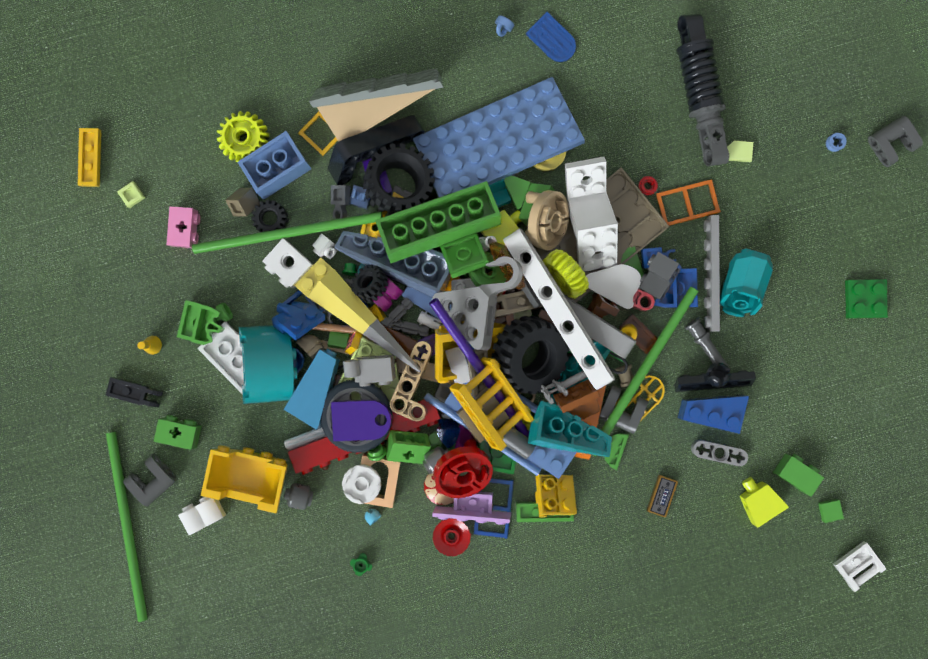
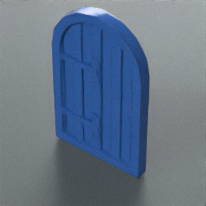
M548 12L526 32V35L549 58L556 62H565L572 58L575 53L576 43L574 38Z

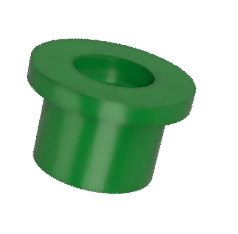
M345 263L342 274L355 276L356 264Z

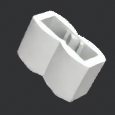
M203 497L199 499L200 504L194 506L192 503L182 508L183 512L178 516L188 535L226 516L219 500Z

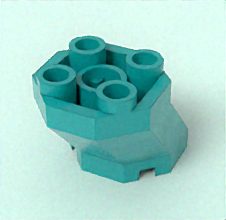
M742 249L729 262V270L720 294V306H723L724 313L736 317H744L745 313L755 315L761 309L773 271V264L769 255L751 249Z

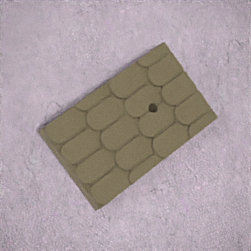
M622 167L606 179V192L618 223L617 265L627 262L670 227ZM570 217L568 218L569 222L565 236L554 249L543 250L534 247L542 261L551 251L556 249L563 250V252H566L577 261V239ZM635 246L636 252L621 263L623 253L627 248ZM606 268L585 271V276H587L590 273L600 271ZM588 288V289L586 290V292H585L584 294H582L581 296H579V297H577V298H575V299H574V298H570V299H572L573 301L577 302V301L580 300L583 296H585L588 292H590L591 289Z

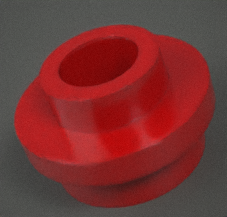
M645 176L639 181L638 188L644 195L649 196L656 192L658 183L655 178ZM645 183H649L651 185V188L646 189L644 186Z

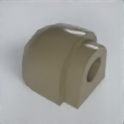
M304 335L295 341L313 360L318 351L324 349L323 341L314 335Z

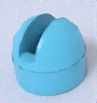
M369 509V512H365V519L370 526L382 516L376 509Z

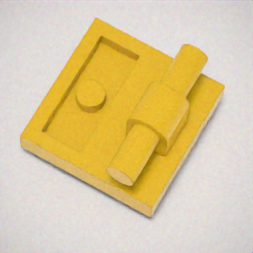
M553 475L535 476L537 488L535 498L536 504H538L539 517L577 514L573 475H561L559 479Z

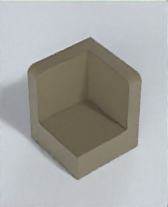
M239 188L225 200L233 216L247 217L252 210L256 209V205H260V201L253 188Z

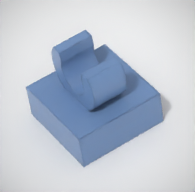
M353 185L350 204L368 209L371 198L366 199V189L363 190V187Z

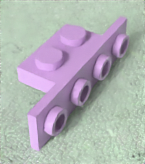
M478 492L469 497L454 498V507L436 506L432 517H438L441 520L454 518L458 521L476 520L478 523L489 521L504 525L510 523L512 512L492 511L493 493Z

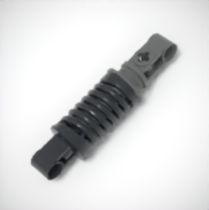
M701 14L681 15L678 18L677 28L682 45L676 49V53L681 63L680 68L683 70L682 76L684 77V89L688 99L689 118H696L697 120L696 130L699 132L704 164L706 166L726 164L729 161V151L723 128L724 120L720 115V112L726 109V105L724 104L723 96L720 95L722 93V89L719 88L721 83L717 81L719 79V75L716 73L718 68L715 66L717 62L715 59H712L715 56L713 52L714 41L713 39H706L704 20Z

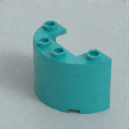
M273 325L239 327L244 385H242L243 404L288 401L295 391L294 379H297V369L293 368V360H296V349L292 348V337L288 333L282 334Z

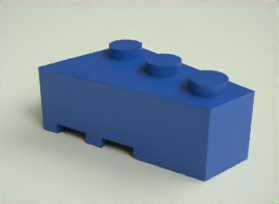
M735 395L682 399L678 418L740 434L749 396Z

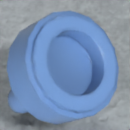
M501 15L495 21L497 25L496 33L500 37L505 36L507 31L511 32L515 26L510 19Z

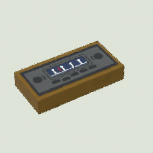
M658 475L647 511L666 518L678 481Z

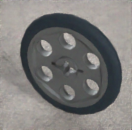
M355 379L347 380L337 384L328 392L321 416V427L330 442L338 448L354 453L367 452L380 445L388 436L390 429L384 436L376 440L333 441L331 402L352 400L351 393L356 391L361 395V400H378L384 403L389 408L393 419L390 402L384 392L376 385L371 383L370 386L362 387L359 385V382H355ZM383 414L377 415V422L381 425L386 424V416Z

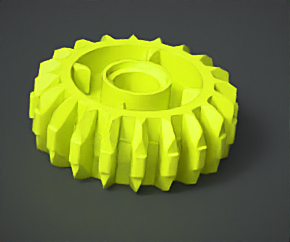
M239 111L238 116L231 113L232 119L225 117L227 123H220L223 130H217V133L222 135L217 138V141L221 142L219 148L224 150L223 154L225 156L229 155L230 160L236 159L237 163L269 142L266 138L270 137V135L265 132L268 128L266 125H263L264 121L258 119L256 114L251 116V113L248 111L245 115L242 111ZM246 133V140L240 141V136Z
M556 249L551 251L543 259L545 266L564 295L575 299L584 294L589 288L588 278L585 276L581 266L563 250Z

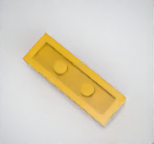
M79 128L78 186L100 187L101 130L98 128Z

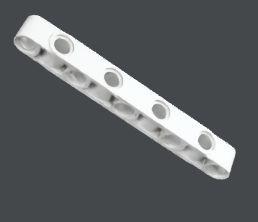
M519 228L504 238L503 241L513 258L522 266L525 278L593 387L599 390L614 381V375L525 232ZM526 252L531 255L529 263H525L523 260V255ZM546 286H549L552 289V295L550 297H547L544 294V288ZM567 320L572 321L574 324L572 331L565 328ZM587 355H592L595 358L594 365L586 362Z

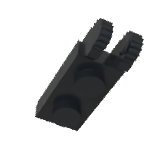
M110 377L105 396L138 405L159 408V402L147 400L146 397L148 393L154 396H162L163 391L116 377Z

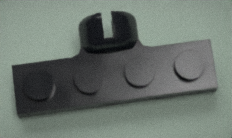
M713 363L709 366L706 373L698 376L682 375L677 377L674 387L675 392L746 387L753 385L756 375L755 371L748 372L747 370L729 373L730 368L727 365L718 363L716 366V363Z

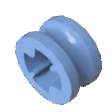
M834 133L827 138L826 147L832 152L839 151L845 147L846 137L842 133ZM835 139H838V140H839L838 145L834 146V145H833V143L835 142L834 140H835Z

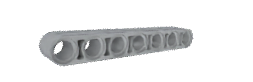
M520 285L516 286L518 291H523ZM549 286L544 288V294L547 297L552 295V289ZM565 296L588 335L615 354L626 359L637 341ZM567 320V321H566V322H568L569 324H571L572 326H574V324L572 323V321H570V320Z

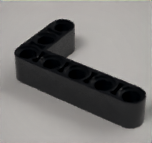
M410 115L345 138L334 146L328 171L337 185H344L351 180L357 162L372 157L375 152L379 154L380 148L384 146L388 150L390 144H395L396 147H399L400 143L407 144L413 142L414 137L424 134L425 131L415 115Z

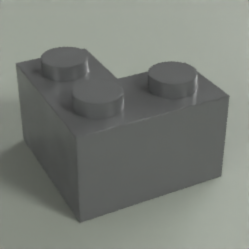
M658 252L657 255L653 254L648 261L649 273H645L642 276L640 288L662 301L682 267L679 263Z

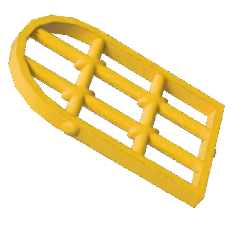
M648 375L645 377L652 379L645 386L641 383V390L628 404V406L632 402L636 404V398L643 391L648 394L646 400L649 401L652 398L656 402L648 411L645 410L641 420L664 397V385L655 376ZM656 379L661 385L651 393L648 390V386ZM662 388V394L658 400L655 394Z

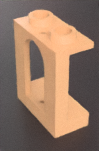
M364 453L361 465L372 466L376 462H382L388 467L389 472L385 495L378 494L374 500L365 504L393 508L401 462L387 461V457L380 461H371L367 454Z

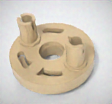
M546 190L542 193L528 191L526 202L533 205L529 214L528 229L525 231V234L534 247L552 250L565 236L568 227L569 209L567 199L558 191Z

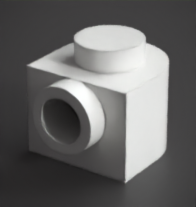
M322 233L312 245L314 247L313 252L321 258L325 255L331 259L338 250L334 248L336 244Z

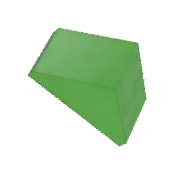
M511 175L504 178V182L516 211H520L530 182Z

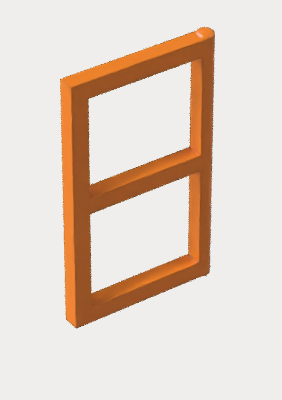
M712 179L656 194L661 217L669 226L721 212ZM708 185L715 210L693 215L687 190ZM682 191L689 217L668 222L661 197Z

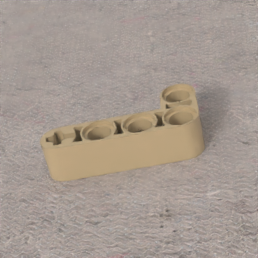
M424 341L418 342L410 355V358L420 365L421 372L413 374L410 370L411 367L406 364L390 401V408L393 412L413 421H421L427 415L426 407L412 400L433 352L432 347ZM426 346L428 353H423L421 357L422 360H425L424 363L414 359L415 356L420 357L421 352L418 351L419 348ZM406 381H410L413 386L409 392L403 390V384ZM398 399H402L405 403L402 410H398L395 407V402ZM415 407H420L423 411L420 418H416L413 415Z

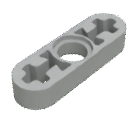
M696 440L691 445L692 453L699 458L735 466H743L748 461L747 452L740 448L705 440ZM702 444L704 448L710 449V456H708L709 452L701 451L699 454V451L696 450L697 446L700 447ZM717 448H723V457H715L714 453ZM729 453L734 455H738L739 453L742 456V459H738L737 462V459L729 457Z

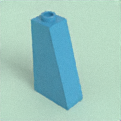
M328 348L326 351L323 349L318 351L284 408L285 411L316 430L321 428V416L328 392L333 388L340 359L335 357L337 353Z

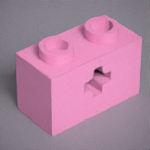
M169 207L166 245L192 248V244H198L197 225L200 224L198 210Z

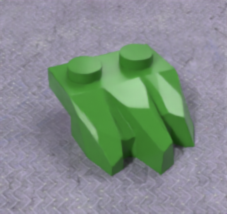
M185 300L177 337L201 345L213 342L212 332L221 333L225 329L215 323L221 313L211 306Z

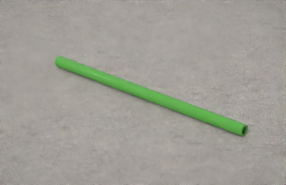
M375 212L192 244V251L194 254L375 223V220L383 218L382 212Z
M693 287L688 289L601 431L610 435L699 292Z
M116 432L106 433L137 619L138 622H142L148 619L126 488L123 483L124 477Z

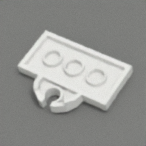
M224 322L221 325L225 328L224 331L221 333L214 332L212 334L213 342L200 345L197 349L242 394L244 378L242 347H240L239 334L227 322Z

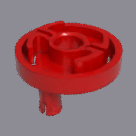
M473 439L467 440L464 443V447L455 448L445 453L437 461L433 470L437 489L443 495L451 498H465L480 492L487 486L493 474L492 464L488 455L478 448L476 441ZM463 472H468L464 476H459V474Z

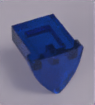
M439 419V427H437L436 431L439 439L447 448H451L457 441L460 427L458 422L453 419Z

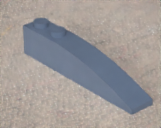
M348 231L342 232L334 246L335 249L367 266H377L387 277L431 297L435 293L445 292L451 277L443 254L433 249L390 263L381 237H368L365 234Z

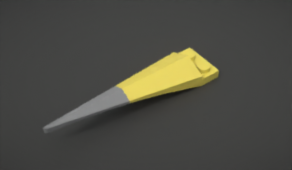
M321 257L294 285L311 301L416 371L421 372L416 363L361 299L352 292L351 288L336 270Z

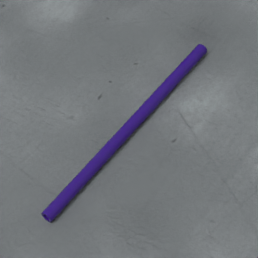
M439 299L431 300L429 305L478 374L485 366ZM490 374L483 380L487 388L492 387L496 383ZM501 390L494 395L499 404L506 398ZM512 405L504 410L509 419L516 414ZM520 420L514 427L529 438V430L523 421Z

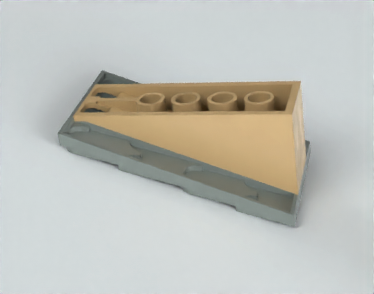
M429 69L409 75L405 72L377 80L370 78L350 84L342 82L318 88L309 102L313 108H318L337 140L341 141L365 132L431 91L444 87L438 70Z

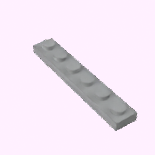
M711 215L704 221V232H706L704 251H707V259L704 260V269L707 270V278L704 279V288L707 289V297L704 298V307L707 308L704 326L708 332L720 331L719 215Z

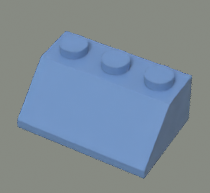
M287 131L238 161L239 166L255 192L263 200L312 169Z

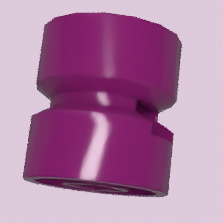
M389 278V281H387L389 284L385 287L387 289L386 292H382L383 296H378L377 301L373 300L385 312L391 307V300H397L403 294V291Z

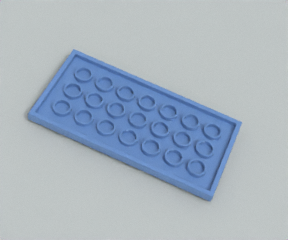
M553 77L413 138L418 152L421 151L424 154L422 159L424 161L429 159L431 162L428 169L433 168L434 170L433 176L430 177L435 178L434 187L439 198L485 181L488 182V185H491L585 143V139Z

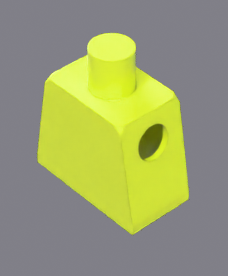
M502 210L500 212L501 225L481 231L484 237L494 236L496 238L497 244L494 250L498 255L507 248L503 239L519 229L517 226L521 222L519 210L510 216L505 210Z
M752 477L742 482L747 491L740 495V499L750 522L757 528L789 508L768 484L764 482L756 484Z

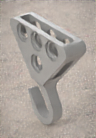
M503 256L486 264L489 267L510 264L513 268V276L508 282L486 284L478 287L435 293L432 300L435 298L439 299L465 339L474 349L484 351L490 349L497 295L500 292L515 288L522 280V266L513 258ZM478 301L479 305L475 310L474 305ZM452 302V303H453V307H452V309L450 310V309H449V305H450V303ZM465 316V322L462 324L461 319ZM477 329L478 335L474 338V331Z

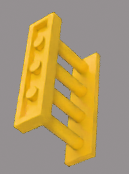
M482 357L480 360L485 368L466 385L454 383L449 389L490 447L502 451L507 446L503 441V436L520 420L532 422L534 418L530 414L531 410L529 407L523 404L500 370V364L493 358ZM490 374L496 383L479 399L474 400L471 395L472 390ZM501 389L506 398L493 411L485 415L482 411V406ZM512 405L516 414L499 430H496L492 425L493 421L507 407Z

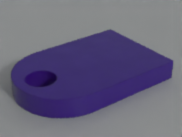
M378 400L331 402L333 441L376 440L384 436L391 427V412L384 403ZM377 415H385L387 418L386 424H379L376 420Z

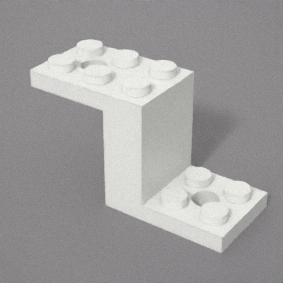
M605 157L566 163V199L569 217L577 239V263L584 272L616 266L618 223L606 192ZM585 176H590L589 179H587V180H582L583 177H585Z

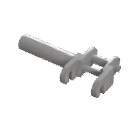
M581 371L561 383L553 379L552 383L548 386H541V392L544 393L548 402L553 404L554 401L550 394L558 390L567 396L568 391L566 388L587 378L584 371Z

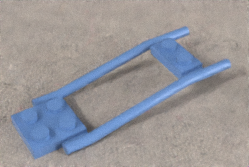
M452 392L445 403H442L429 393L426 394L424 400L467 428L456 413L462 406ZM516 392L523 404L527 405L533 413H536L538 406ZM536 445L532 454L527 459H524L507 446L501 451L536 476H538L543 468L558 479L577 453Z

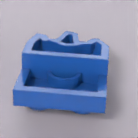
M697 268L681 269L662 301L656 299L654 305L664 308H677L690 287L698 290ZM698 293L689 308L698 307Z
M293 301L291 305L278 303L277 312L279 314L272 318L273 327L282 334L288 333L297 340L323 322L325 314L309 303Z

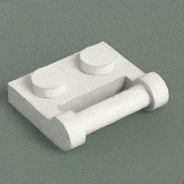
M865 541L833 563L854 592L859 590V586L878 572L882 573L886 570L883 563ZM873 563V566L871 568H869L863 574L858 576L856 579H853L855 575H857L859 572H861L863 569H865Z

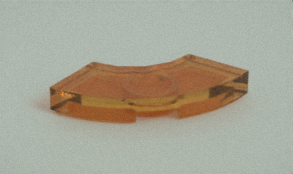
M495 241L489 244L494 261L499 257H510L507 246ZM510 264L499 266L501 271L506 274L504 277L509 281L513 276L512 266ZM523 276L519 285L515 287L519 290L525 287Z

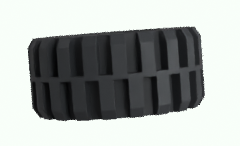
M522 316L520 320L516 318L511 321L510 325L507 324L503 328L504 331L496 337L498 340L493 345L494 353H492V358L500 364V370L510 385L520 393H541L542 385L548 386L552 383L553 379L558 381L561 378L560 374L566 369L565 363L569 359L567 354L569 347L556 326L537 316ZM538 341L539 350L535 360L529 366L522 368V358L525 351L531 344Z

